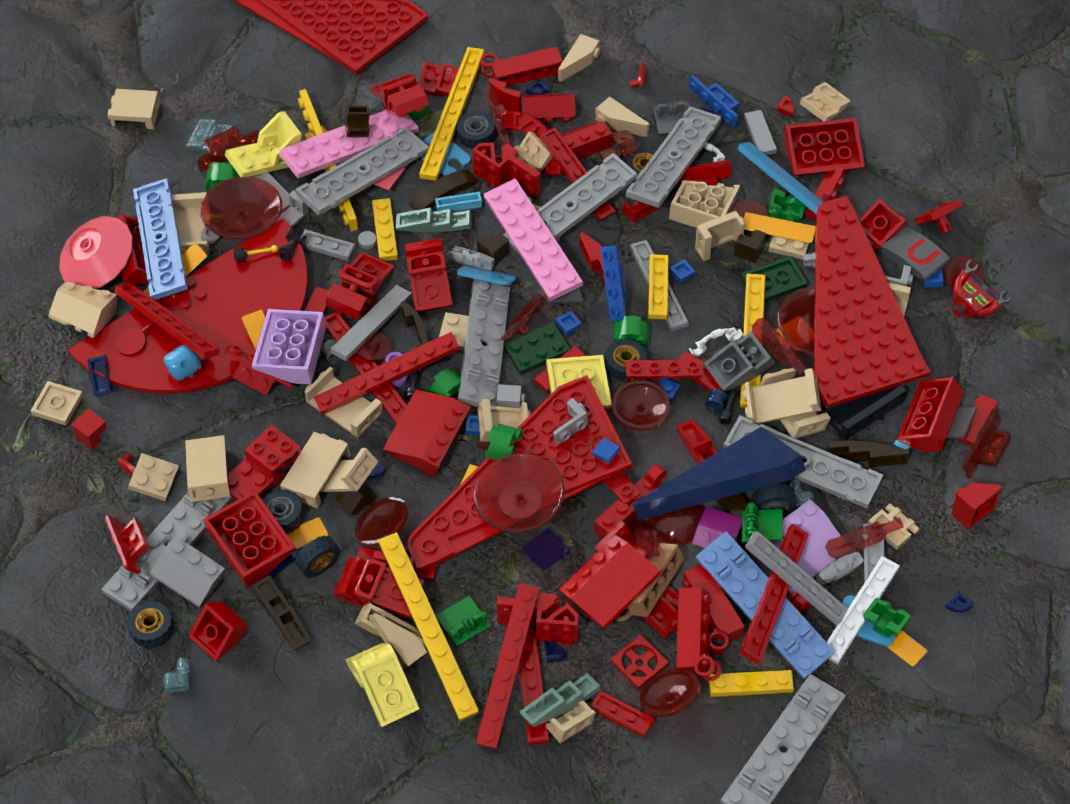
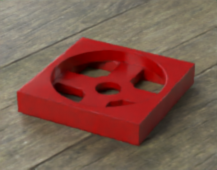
M642 635L610 659V662L637 690L669 665V662ZM641 646L647 652L643 655H637L633 649ZM625 655L631 660V665L626 669L622 666V658ZM652 658L657 660V667L654 671L648 666V662ZM637 660H642L643 665L637 666L635 662ZM636 671H638V672H641V671H642V673H643L645 676H644V677H636V676H633L632 674H634Z

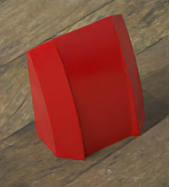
M881 199L859 219L872 249L881 248L884 243L908 226L906 219L899 216Z

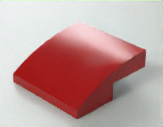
M424 61L418 84L421 85L424 92L428 95L449 96L459 68L442 63L440 67Z
M490 78V105L502 114L505 111L522 113L521 92L507 89L506 82Z
M669 584L648 617H643L665 639L678 630L679 594Z

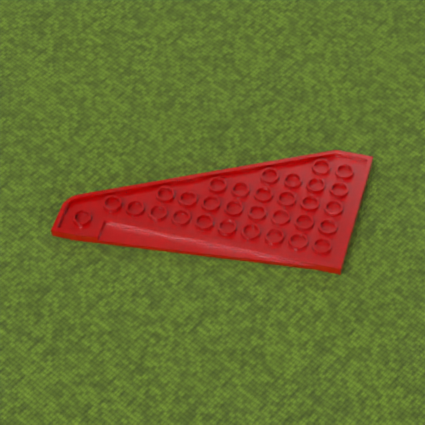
M233 0L343 65L355 75L429 19L428 13L409 0Z
M847 196L822 203L816 213L814 372L817 377L819 395L826 408L930 376L931 373L917 347L855 209Z
M588 375L559 386L518 427L523 430V435L520 441L514 443L516 447L513 457H510L508 463L487 458L412 532L407 545L411 557L414 558L418 573L436 566L616 474L633 468ZM573 398L577 403L580 402L585 407L589 424L583 430L574 433L567 441L557 444L554 440L553 432L573 419L568 413L566 403ZM603 438L620 446V451L610 464L603 462L592 454V451Z

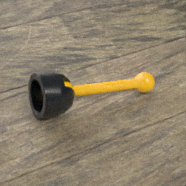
M273 245L271 248L248 252L244 248H234V259L236 263L245 261L248 255L269 251L277 252L278 246Z

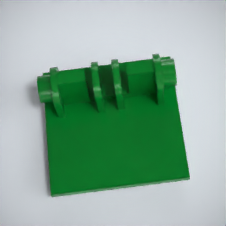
M749 503L746 506V511H742V543L748 542L755 531H758L769 541H782L783 509L758 510L755 503Z
M470 596L435 615L456 646L491 627V624L486 619L488 618L486 612H481Z

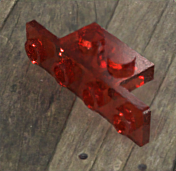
M234 126L204 140V145L209 153L196 159L198 170L202 173L208 170L212 162L223 163L227 161L225 152L228 149L257 143L260 131L256 130L242 136Z
M992 409L986 417L982 429L978 432L977 439L971 445L970 452L963 461L962 466L968 478H972L979 464L997 467L1011 440L1010 433L996 431L1001 423L997 409Z

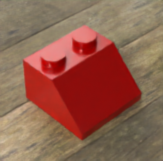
M970 483L965 488L961 487L955 494L956 498L952 504L951 515L969 530L996 508L1002 487L996 484Z
M222 601L206 603L189 637L215 661H218L241 640L248 624Z

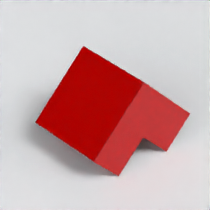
M87 409L71 424L75 438L92 450L101 443L99 435L107 429L106 421L90 409Z

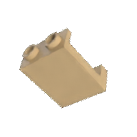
M116 89L115 95L111 98L112 107L108 110V119L111 120L112 126H116L117 120L145 122L147 129H154L160 105L158 92Z
M737 211L697 226L695 249L703 261L710 259L711 248L732 240L736 242L740 234L744 235V227L746 226L744 218L740 217Z
M482 399L477 409L481 442H491L487 440L489 433L494 425L498 426V423L518 428L530 416L527 403L523 402L520 408L490 406V399Z

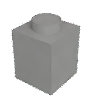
M498 384L497 406L520 408L522 403L525 402V394L521 393V386Z

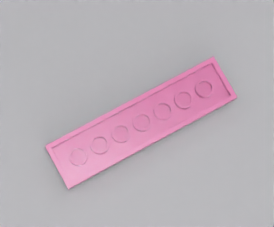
M384 110L369 116V137H347L344 125L280 149L279 155L295 176L301 178L348 160L382 139L394 136L396 131L405 126L414 134L418 133L419 127L409 115L398 118Z
M516 179L483 194L484 199L549 301L583 286L581 278Z

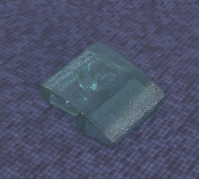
M199 119L187 143V147L201 153L222 156L235 129L233 125H217L215 120Z

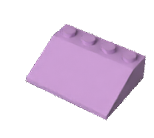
M268 309L253 359L252 369L290 383L311 384L326 331L323 312Z
M810 499L783 519V540L791 524H795L809 534L798 566L813 579L821 570L826 568V565L838 560L850 550L826 514ZM783 540L770 542L780 550ZM750 552V556L763 569L770 570V572L772 571L769 567H767L762 561H760L755 555H753ZM789 586L788 593L791 595L795 590Z

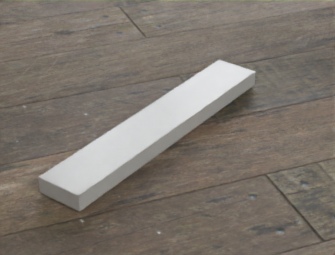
M883 556L880 558L841 622L826 642L835 651V654L829 658L830 661L837 665L839 664L865 623L863 614L875 598H881L899 570L900 566Z

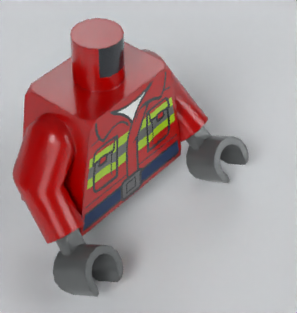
M971 260L966 263V269L962 270L954 281L953 294L955 297L952 301L956 307L953 309V313L958 318H961L964 314L969 318L991 316L1002 307L1003 303H1009L1012 297L1003 300V295L1007 293V291H1003L1000 294V299L997 300L999 296L974 273L970 275V272L977 268V264L975 268L970 269L968 264Z

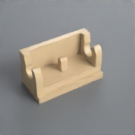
M583 700L578 702L579 705L557 719H550V722L546 724V728L559 743L592 724L596 712Z

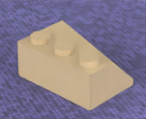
M683 180L671 202L669 219L697 228L700 224L729 214L733 210L740 185L725 187L724 184L717 183V186L707 185L705 182Z
M65 282L56 291L49 312V318L64 325H73L75 330L79 332L84 330L88 332V336L94 338L116 315L117 294L110 293L107 290L93 289L90 286L76 285L73 282Z

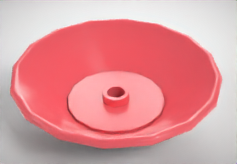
M103 216L89 220L77 228L66 241L60 254L59 270L64 282H73L76 285L90 286L93 289H97L115 279L126 266L132 252V235L128 226L118 218Z

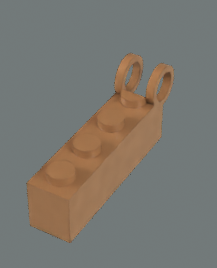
M658 543L648 560L662 573L626 608L629 609L628 613L624 616H618L615 619L616 621H625L632 615L648 617L685 560L678 545Z

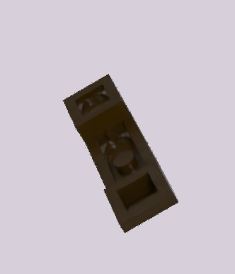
M469 170L450 173L421 190L412 198L409 205L414 211L426 208L433 209L436 198L446 197L460 188L465 191L478 184V180Z
M402 301L401 311L406 327H415L420 345H416V348L428 343L424 323L418 313L408 303ZM427 366L421 368V371H425Z

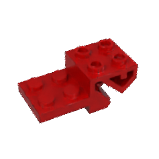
M412 74L401 76L370 88L372 95L383 99L386 112L398 118L409 115L408 112L421 111L425 109L424 106L429 105L426 93L420 84L417 85L416 78Z
M479 143L472 149L473 173L478 178H482L495 188L516 179L527 196H531L535 200L541 196V173L518 158V150L509 144H504L502 146V154L496 156L494 143Z
M441 238L405 244L415 311L420 313L453 307Z
M361 252L350 265L346 264L340 270L339 278L342 284L340 286L333 283L327 295L325 305L359 320L375 302L377 289L393 273L394 265Z
M271 425L244 449L246 458L227 475L230 496L238 500L255 490L259 497H261L272 486L276 488L287 475L286 470L283 468L293 466L300 455V446Z
M360 557L348 558L334 591V597L361 607L371 603L378 608L410 619L411 613L389 567H386V563L375 559L364 561ZM418 578L421 586L423 587L424 580Z
M539 593V600L536 601L529 628L536 627L537 641L544 644L561 643L567 646L577 645L579 614L568 603L560 608L557 595ZM497 598L498 624L508 626L515 598Z

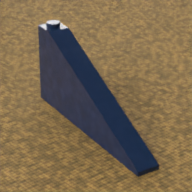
M759 427L635 501L632 505L637 519L642 520L785 482L806 470L801 454L764 428Z

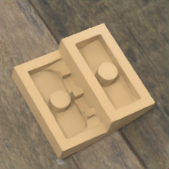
M826 82L814 87L813 93L801 98L800 101L803 107L822 121H830L851 103V100Z
M528 132L521 145H515L514 147L518 150V158L539 172L544 169L553 157L544 143L533 132Z

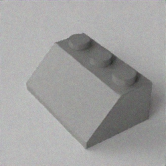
M174 536L163 549L150 575L200 608L223 579L225 568L177 536Z

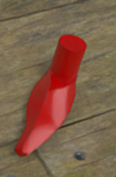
M643 62L640 65L638 79L630 81L631 88L643 86L645 83L646 72Z
M126 453L123 458H117L119 465L133 476L136 467L129 462L132 459V455Z

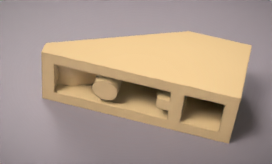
M580 34L558 68V81L562 82L591 65L601 52L599 40Z
M608 97L596 108L595 120L604 121L609 129L644 137L649 135V123L613 98Z
M371 603L362 607L355 621V625L381 637L368 618L371 614L377 613L413 633L417 638L421 636L417 628Z
M377 613L368 616L384 642L390 644L402 668L408 667L427 653L425 643L420 637L417 638L413 633Z

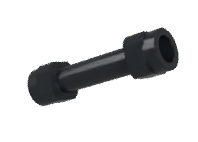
M741 385L727 391L728 398L724 410H721L719 422L723 425H728L731 422V410Z

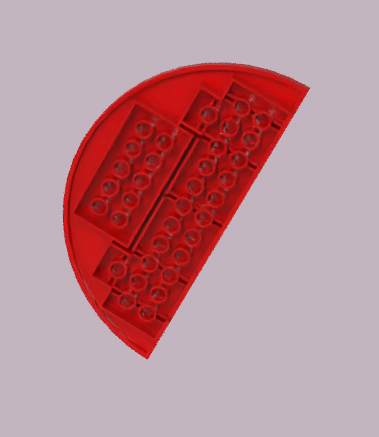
M282 218L235 247L244 248L248 252L271 248L273 245L278 246L277 252L269 251L248 255L245 261L236 263L233 249L187 276V290L155 300L220 348L219 355L209 359H200L202 367L193 373L194 377H187L182 381H177L170 374L164 364V358L168 353L184 344L157 324H154L144 333L146 343L140 352L134 355H124L118 351L115 342L120 332L128 328L142 330L152 322L151 319L136 308L102 328L94 338L89 336L69 348L68 353L80 366L96 377L118 387L151 394L189 393L209 389L234 380L233 376L240 361L224 353L227 346L236 345L247 354L255 355L256 352L241 317L259 310L263 311L265 318L268 309L303 310L307 295L308 274L302 246L300 243L295 245L292 250L293 257L290 260L284 261L280 259L279 249L282 246H286L290 241L285 237L291 229L287 221Z

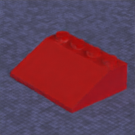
M856 118L786 125L783 136L794 176L835 172L836 168L843 171L865 168Z
M415 390L382 451L435 477L471 407L451 397Z
M255 490L203 519L206 532L246 589L264 579L296 549Z
M614 535L559 591L572 608L603 629H606L662 572L628 542Z

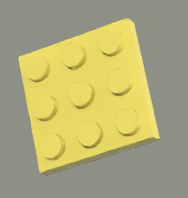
M603 355L547 359L546 366L551 394L559 386L588 375L604 409H611L612 403Z

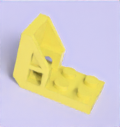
M285 111L279 112L259 132L257 143L228 149L225 152V156L241 178L288 168V165L279 155L280 149L299 143L302 134Z
M382 642L346 659L347 665L357 682L364 688L381 727L419 710L398 658L390 644Z

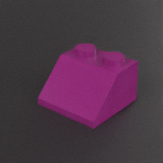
M706 506L697 526L692 544L706 548L726 531L737 543L742 529V518Z

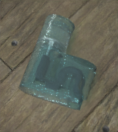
M793 479L790 481V486L795 491L797 502L795 510L809 499L814 502V493L801 491L800 480Z
M187 658L177 660L176 672L163 674V687L166 688V692L189 690V660Z

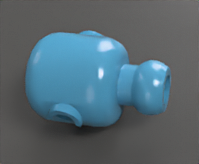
M181 345L165 356L164 364L175 380L182 381L187 377H194L193 373L201 369L200 359L202 358L186 345Z

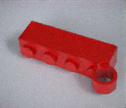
M659 464L653 465L645 477H642L634 485L639 490L640 495L628 504L618 499L594 521V533L603 539L619 521L625 522L629 527L637 519L632 503L662 486L660 483L665 479L667 471Z
M700 564L684 571L682 586L683 588L702 586L710 593L711 604L709 605V614L711 616V634L708 650L712 654L721 655L727 651L729 642L743 636L745 626L721 587ZM718 639L723 641L724 645L718 647L713 645L712 641Z

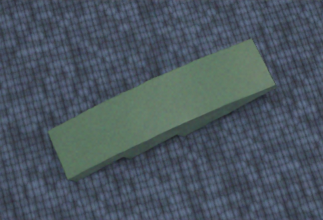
M431 208L399 213L396 218V230L448 232L471 229L472 213L470 210L452 213L451 209L433 212Z
M586 673L574 683L569 680L556 691L551 688L522 709L520 714L532 727L570 711L578 706V702L581 700L585 702L601 690L600 685Z

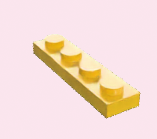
M390 198L372 200L379 259L383 261L398 260Z
M650 255L648 319H667L668 255Z
M791 670L721 674L717 680L709 681L710 697L792 693L794 690Z

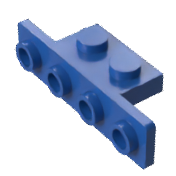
M693 74L689 76V88L691 91L698 94L703 102L710 105L715 113L721 115L726 123L735 128L738 124V115L734 110L739 108V102L717 82L707 88Z
M616 245L601 247L610 321L623 320L624 316H626L624 301L627 300L623 263L619 264Z

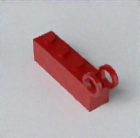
M557 47L503 60H498V57L493 53H486L481 57V73L485 77H492L495 80L506 82L508 87L557 75L558 68L563 60ZM491 57L495 59V62L485 63L484 59ZM492 68V73H486L484 69Z
M702 586L680 588L676 668L683 673H697L708 681L717 680L722 673V668L708 653V645L710 644L708 630L711 623V616L709 614L711 595ZM711 665L709 671L706 672V668ZM715 665H716V666H717V673H716L713 677H707V676H710V675L714 672V670H715Z

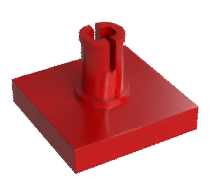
M960 199L943 203L915 217V222L918 225L936 220L941 233L945 234L953 230L946 215L962 207L963 204Z

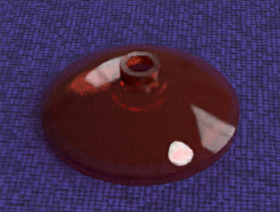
M644 380L631 381L624 384L616 391L612 399V411L615 418L623 426L638 431L650 430L659 426L665 421L670 410V401L666 392L657 384Z
M388 497L368 507L358 519L355 527V536L358 541L365 546H379V539L396 532L399 534L408 519L409 510L406 503L400 498Z
M698 504L680 509L682 511L680 513L672 511L648 518L650 529L657 538L668 544L685 545L692 543L697 526L705 511L704 505Z
M667 670L647 682L640 694V704L646 713L655 717L677 715L694 703L700 692V682L697 676L689 670Z

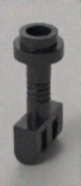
M291 227L285 237L290 241L286 246H282L278 252L280 259L284 261L290 260L293 257L292 250L295 245L300 243L302 246L307 238L305 235L299 238L301 234L299 231L294 235L295 229Z
M419 369L410 373L409 388L404 390V396L408 401H410L415 390H417L416 384L419 377Z

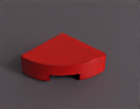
M785 96L777 106V111L792 118L794 115L792 100Z

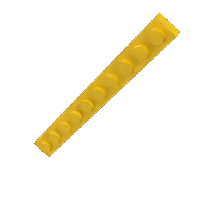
M467 47L419 172L421 179L436 181L439 177L457 129V122L462 116L479 71L481 57L485 54L484 49Z
M300 90L298 104L300 109H304L302 111L304 120L309 122L307 124L309 133H313L314 136L312 137L323 134L307 90ZM336 165L324 168V171L327 172L336 167ZM348 198L341 202L338 207L340 212H344L343 220L345 225H349L350 230L355 231L358 230L357 218Z
M397 532L379 539L378 543L459 721L478 714L479 710Z

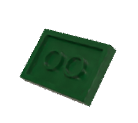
M792 256L741 273V279L745 286L747 274L765 275L764 302L807 288V281Z
M553 322L503 344L504 350L520 375L545 365L547 359L560 358L570 350V347Z

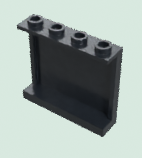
M902 386L898 388L893 387L830 408H826L820 397L822 411L817 412L819 414L827 413L831 418L829 424L847 440L905 402L906 389Z

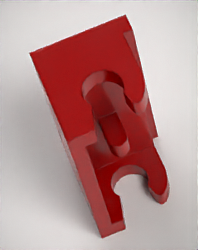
M636 201L631 205L626 202L623 204L622 213L635 224L659 208L640 201Z

